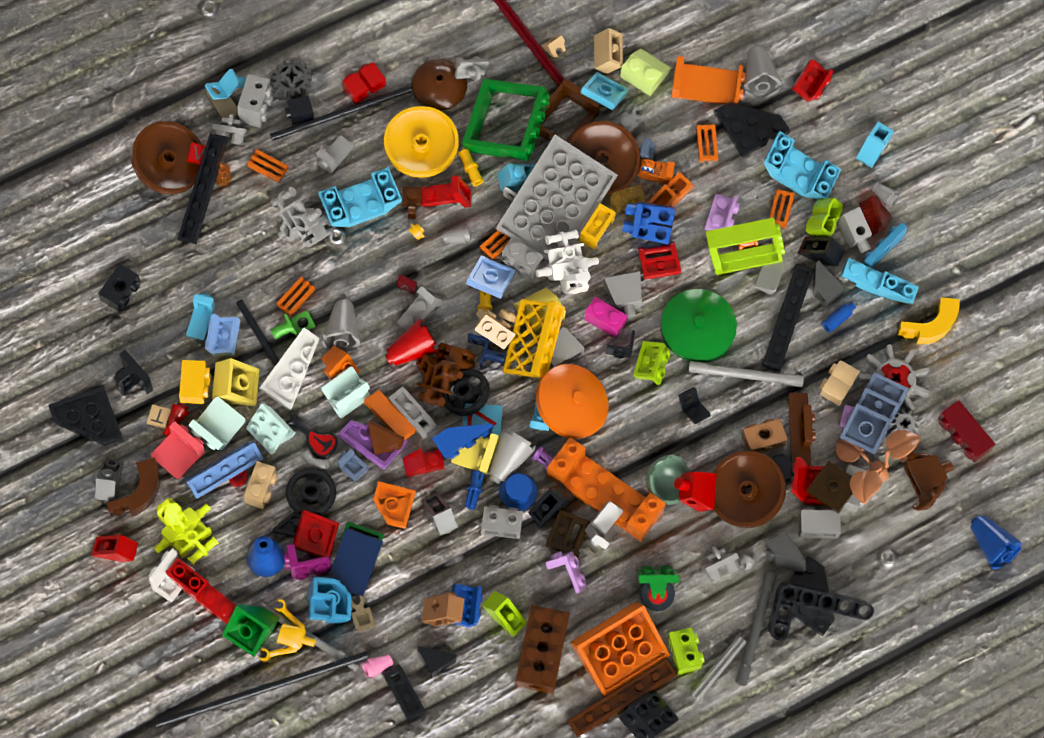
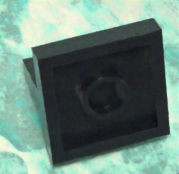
M126 350L121 352L119 355L123 368L118 370L114 376L117 390L123 396L138 384L148 395L153 391L150 377Z

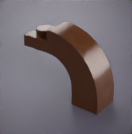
M155 457L136 463L140 475L139 485L131 495L107 502L110 516H120L129 510L131 517L145 511L153 503L160 487V474Z

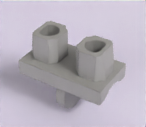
M472 57L468 60L456 58L454 76L456 79L471 78L473 81H479L481 77H486V69L490 61L488 59H480L479 57Z
M230 113L229 118H222V123H226L228 126L212 125L214 134L226 136V133L233 134L232 144L242 145L244 136L248 135V130L233 127L234 125H241V120H236L233 113Z
M714 546L710 548L712 554L706 556L708 561L713 559L715 561L701 567L703 573H707L711 581H717L723 577L719 570L720 567L725 566L729 574L739 570L736 561L739 557L737 553L733 554V552L721 557V555L726 554L725 549L718 550Z

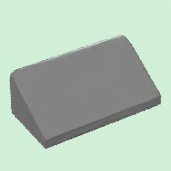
M782 257L783 262L761 266L754 287L769 295L773 294L777 290L787 259Z

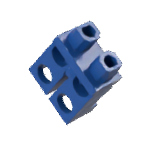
M640 201L637 204L628 203L625 214L634 215L635 220L634 222L624 221L622 231L632 234V237L669 245L676 207Z

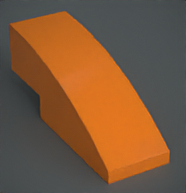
M679 172L647 203L676 206L695 186Z

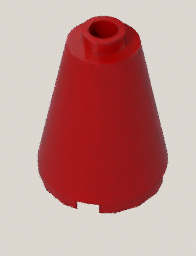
M421 318L386 349L387 354H385V357L390 365L394 363L395 366L420 359L424 354L433 355L437 353V349L434 348V345L437 343L427 326L424 325L422 327L420 324L423 322Z

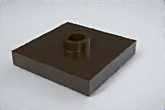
M828 461L806 490V493L839 514L853 495L850 488L852 476Z

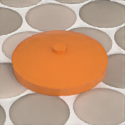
M574 364L558 365L544 374L537 385L536 405L538 412L545 424L558 435L565 438L571 437L572 439L587 438L597 432L605 423L609 409L607 394L601 382L589 370Z

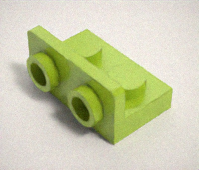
M642 342L633 373L636 379L653 380L656 385H661L662 379L665 377L666 364L670 359V350L666 345L659 342Z

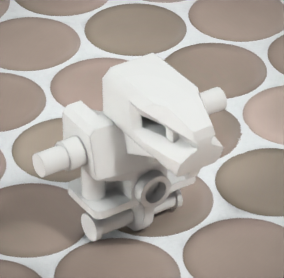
M576 229L571 232L565 233L561 231L556 235L545 236L547 245L557 242L558 247L544 250V253H548L549 263L543 269L536 270L537 277L548 276L550 281L560 280L562 292L565 294L588 291L589 285L587 282L591 278L588 267L599 264L597 257L586 258L582 256L581 246H584V243L568 244L569 239H578Z

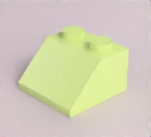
M639 49L632 53L621 67L620 77L651 96L670 72L671 67L643 49Z

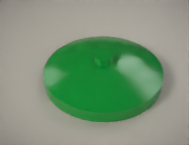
M691 289L679 293L668 302L662 314L660 328L665 344L676 356L686 361L709 362L721 357L731 347L736 335L737 321L732 307L723 297L709 290Z

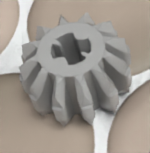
M902 409L900 413H897L889 430H892L891 433L897 430H906L918 435L920 432L918 428L921 425L920 422L916 421L918 415L912 417L911 410L906 414L905 410ZM901 423L905 424V426L907 425V428H903L904 425L901 426Z

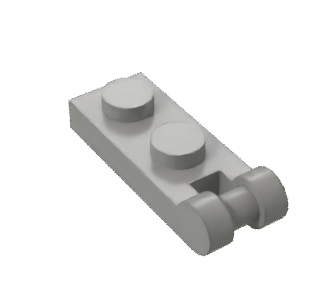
M401 387L388 398L412 424L421 439H424L429 431H434L438 428L433 419L404 387ZM424 420L426 425L421 427L419 423Z

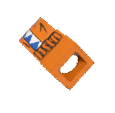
M643 159L640 161L638 176L645 180L668 184L673 177L675 162L668 161V163Z

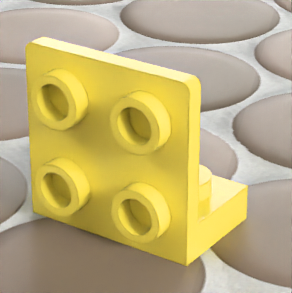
M491 433V435L484 439L480 437L475 440L476 444L471 448L466 449L465 447L459 451L460 454L452 459L451 462L488 475L499 436Z

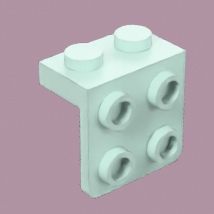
M215 397L198 420L193 419L188 426L192 428L191 432L198 438L202 436L207 440L206 445L211 449L223 450L246 420L224 400Z

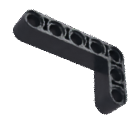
M783 582L777 588L768 624V632L775 640H784L789 633L796 604L861 620L870 619L874 614V608L863 599L795 583ZM790 587L792 593L790 596L785 597L783 591ZM805 592H810V599L807 601H803V594ZM829 596V603L822 605V598ZM843 601H848V608L845 610H841V603ZM863 605H867V612L865 614H860V607ZM787 607V613L780 616L778 614L779 609ZM782 626V632L775 635L773 633L774 628Z

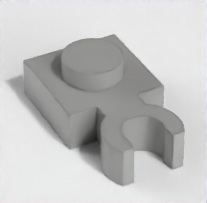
M637 106L633 109L631 115L626 111L613 123L619 124L632 133L638 128L639 124L637 122H642L646 118V114L638 116L636 113L639 112L640 107Z

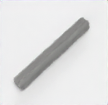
M738 636L693 689L691 696L694 699L700 700L744 647L746 641L741 636Z

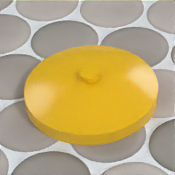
M417 106L405 109L392 118L385 130L384 149L388 160L397 170L412 177H431L443 172L451 165L458 152L459 137L454 123L446 114L431 107Z

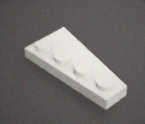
M303 328L259 389L291 411L320 338L306 328Z

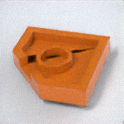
M378 481L373 502L387 525L406 529L416 491Z

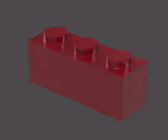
M959 400L941 412L938 418L939 424L944 430H948L954 443L962 447L968 459H972L975 463L992 451L995 446L994 441Z

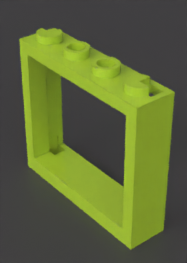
M774 217L706 231L708 247L716 275L783 262L782 255L785 254L780 225L779 223L775 224ZM773 239V244L724 254H719L718 248L757 240Z

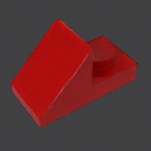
M419 449L403 457L407 477L445 469L442 453L439 449L423 453L422 449Z

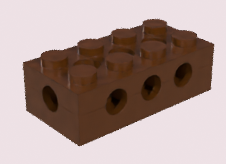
M531 605L515 687L554 694L570 612ZM549 628L551 632L544 633L541 629ZM545 647L547 651L540 652L537 648ZM539 665L544 670L536 671L534 667Z

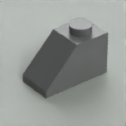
M439 493L421 500L425 511L440 536L458 528L450 506Z
M787 532L766 541V557L769 561L772 560L776 567L802 573L806 571L805 559Z

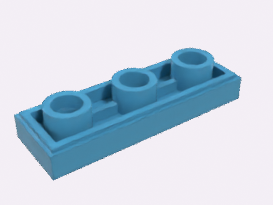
M900 223L897 227L893 226L888 232V236L885 239H880L876 244V248L873 251L867 252L864 256V265L873 269L906 235L907 226L903 223Z

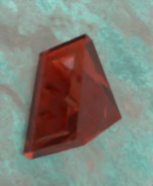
M873 195L860 202V208L872 233L870 237L886 230L891 214L879 199Z

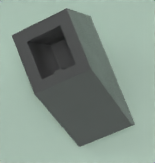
M818 261L813 271V296L826 308L842 295L844 286L839 278H835L831 274L828 266Z
M114 460L103 462L96 477L95 499L114 501L116 499L123 463H118Z

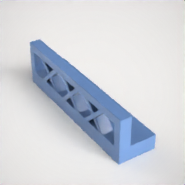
M248 441L183 481L189 486L194 497L197 499L264 458L253 441Z

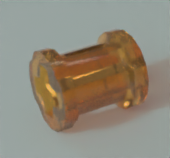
M221 164L215 182L219 186H226L231 182L230 168L226 164Z

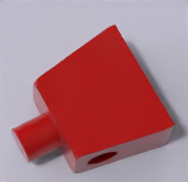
M696 471L681 474L680 478L678 477L674 481V487L679 490V500L698 512L714 510L717 474Z

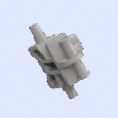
M290 187L287 191L280 192L276 198H272L270 201L273 207L279 206L281 209L273 215L274 217L279 215L283 221L278 236L280 238L285 237L289 242L300 236L305 246L309 248L332 234L336 226H331L327 214L323 213L319 208L315 210L314 208H305L302 202L305 196L295 201L293 197L296 195V190Z

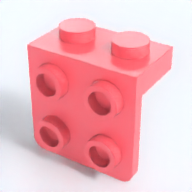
M174 421L169 427L170 435L152 452L151 457H155L156 462L174 478L181 479L205 454L204 443L197 436L193 438L183 424L178 425Z

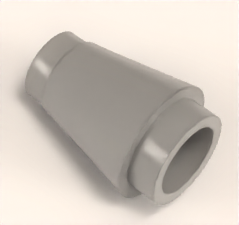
M879 182L872 188V192L886 207H894L900 199L898 191Z
M462 225L443 232L444 243L467 244V242L471 241L469 226L464 227Z

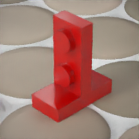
M451 176V183L422 187L421 205L423 207L458 202L464 208L472 207V189L459 176Z

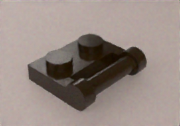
M560 509L545 546L564 554L573 551L574 556L579 558V550L586 535L585 529L591 522ZM575 524L580 525L581 527L572 548L567 547Z

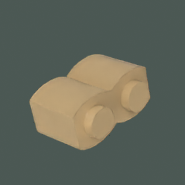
M841 360L838 364L834 363L828 372L831 376L828 380L824 378L819 387L822 389L820 395L838 406L842 404L860 373L859 370Z

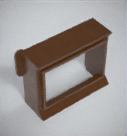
M568 79L563 80L549 98L550 104L546 107L545 119L540 125V136L548 141H551L553 136L557 134L542 125L565 97L588 111L586 116L565 140L569 143L570 139L579 129L592 123L599 115V104L581 94L580 87Z

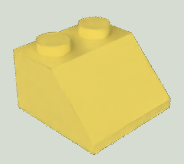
M232 358L216 362L212 399L219 397L229 405L256 406L260 369Z

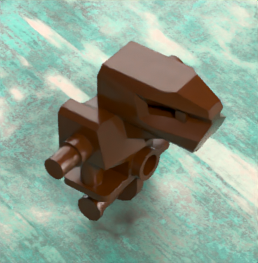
M445 343L439 344L436 357L424 354L422 360H417L416 366L420 367L419 370L424 375L423 383L417 382L416 385L425 387V392H420L418 399L425 401L429 405L444 406L445 399L441 397L442 393L452 395V391H448L449 382L463 377V373L459 370L473 369L475 367V354L468 349Z

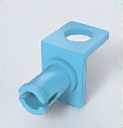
M229 69L219 82L206 83L205 88L212 99H226L231 96L236 88H244L246 78L243 76L238 77L233 69ZM212 87L216 88L220 94L214 93Z

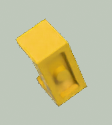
M600 203L581 231L579 241L596 250L600 238L610 223L614 222L616 212Z

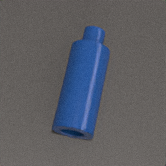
M852 302L848 305L843 304L821 322L822 327L828 333H831L853 315L852 311L856 308L855 304Z

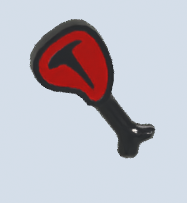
M291 413L290 420L286 423L289 426L296 427L305 434L307 445L314 456L322 460L329 458L337 449V437L329 432L319 433L308 428L299 420L297 413Z

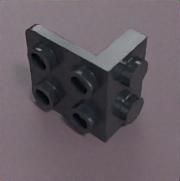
M654 690L632 703L619 717L635 738H656L660 733L678 721L676 714Z

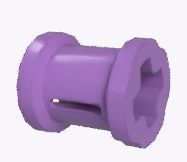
M541 446L532 459L540 462L547 471L548 465L555 456L546 451V447Z

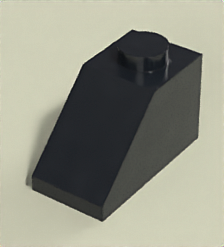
M805 237L797 253L812 261H820L826 266H838L845 250L834 238Z
M563 483L549 488L528 513L542 527L555 517L560 509L563 510L574 496Z

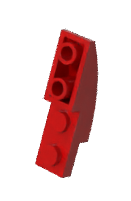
M177 558L165 574L209 613L214 614L225 624H228L237 605Z

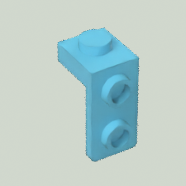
M195 294L193 298L194 310L186 335L187 337L204 341L208 331V323L215 308L214 298L207 294Z

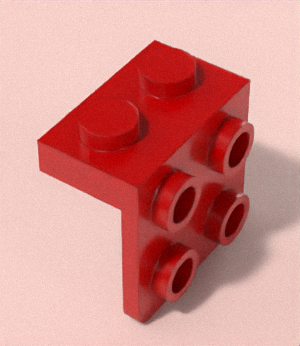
M796 457V462L793 463L794 481L791 483L792 492L804 505H824L806 493V490L824 466H809L801 457Z

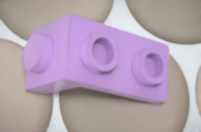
M573 551L562 554V552L551 555L550 560L545 562L548 570L565 564L576 593L586 589V579L580 572L579 561L574 556Z

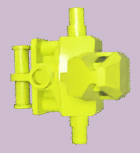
M166 498L157 507L158 518L166 527L161 530L163 539L154 547V550L159 554L170 546L175 548L183 559L196 548L197 551L187 558L192 565H195V562L202 556L206 557L208 551L219 544L212 536L206 544L201 545L212 534L211 529L207 528L201 521L211 508L205 504L196 511L192 508H187L183 511L182 507L174 499Z

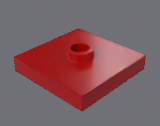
M303 510L293 541L295 549L318 558H330L339 523Z

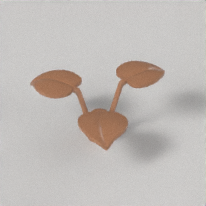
M897 430L891 433L885 443L888 448L885 452V463L881 461H874L872 463L863 453L864 449L840 438L836 443V454L841 461L851 463L856 461L861 455L870 466V470H866V473L858 471L851 477L850 488L854 496L861 503L866 504L880 489L882 482L889 478L887 470L889 467V454L893 459H901L907 456L916 448L921 437L906 430Z

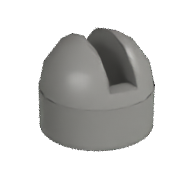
M742 554L739 560L740 568L746 565L745 571L751 570L756 563L754 559L745 554Z

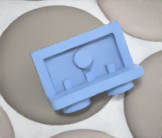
M211 314L208 323L207 339L205 340V349L214 356L234 355L240 319L238 317L220 318L216 314Z

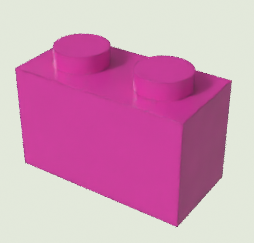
M595 297L585 311L584 320L617 339L626 325L628 316Z

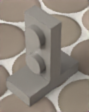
M421 286L417 291L420 295L397 323L403 329L408 330L420 318L424 322L436 306L441 307L445 301L432 289Z

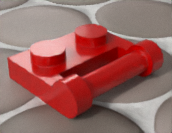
M670 242L669 245L645 249L643 247L637 248L644 280L681 274L675 242ZM667 252H670L671 254L667 256L646 259V256Z

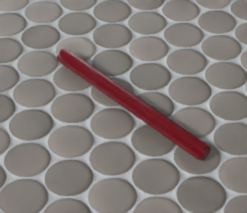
M493 0L557 87H559L563 80H565L564 76L506 0Z

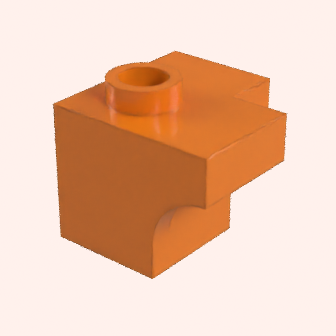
M333 346L321 358L326 366L324 372L329 380H332L350 366L355 369L357 374L360 372L349 354L336 346Z

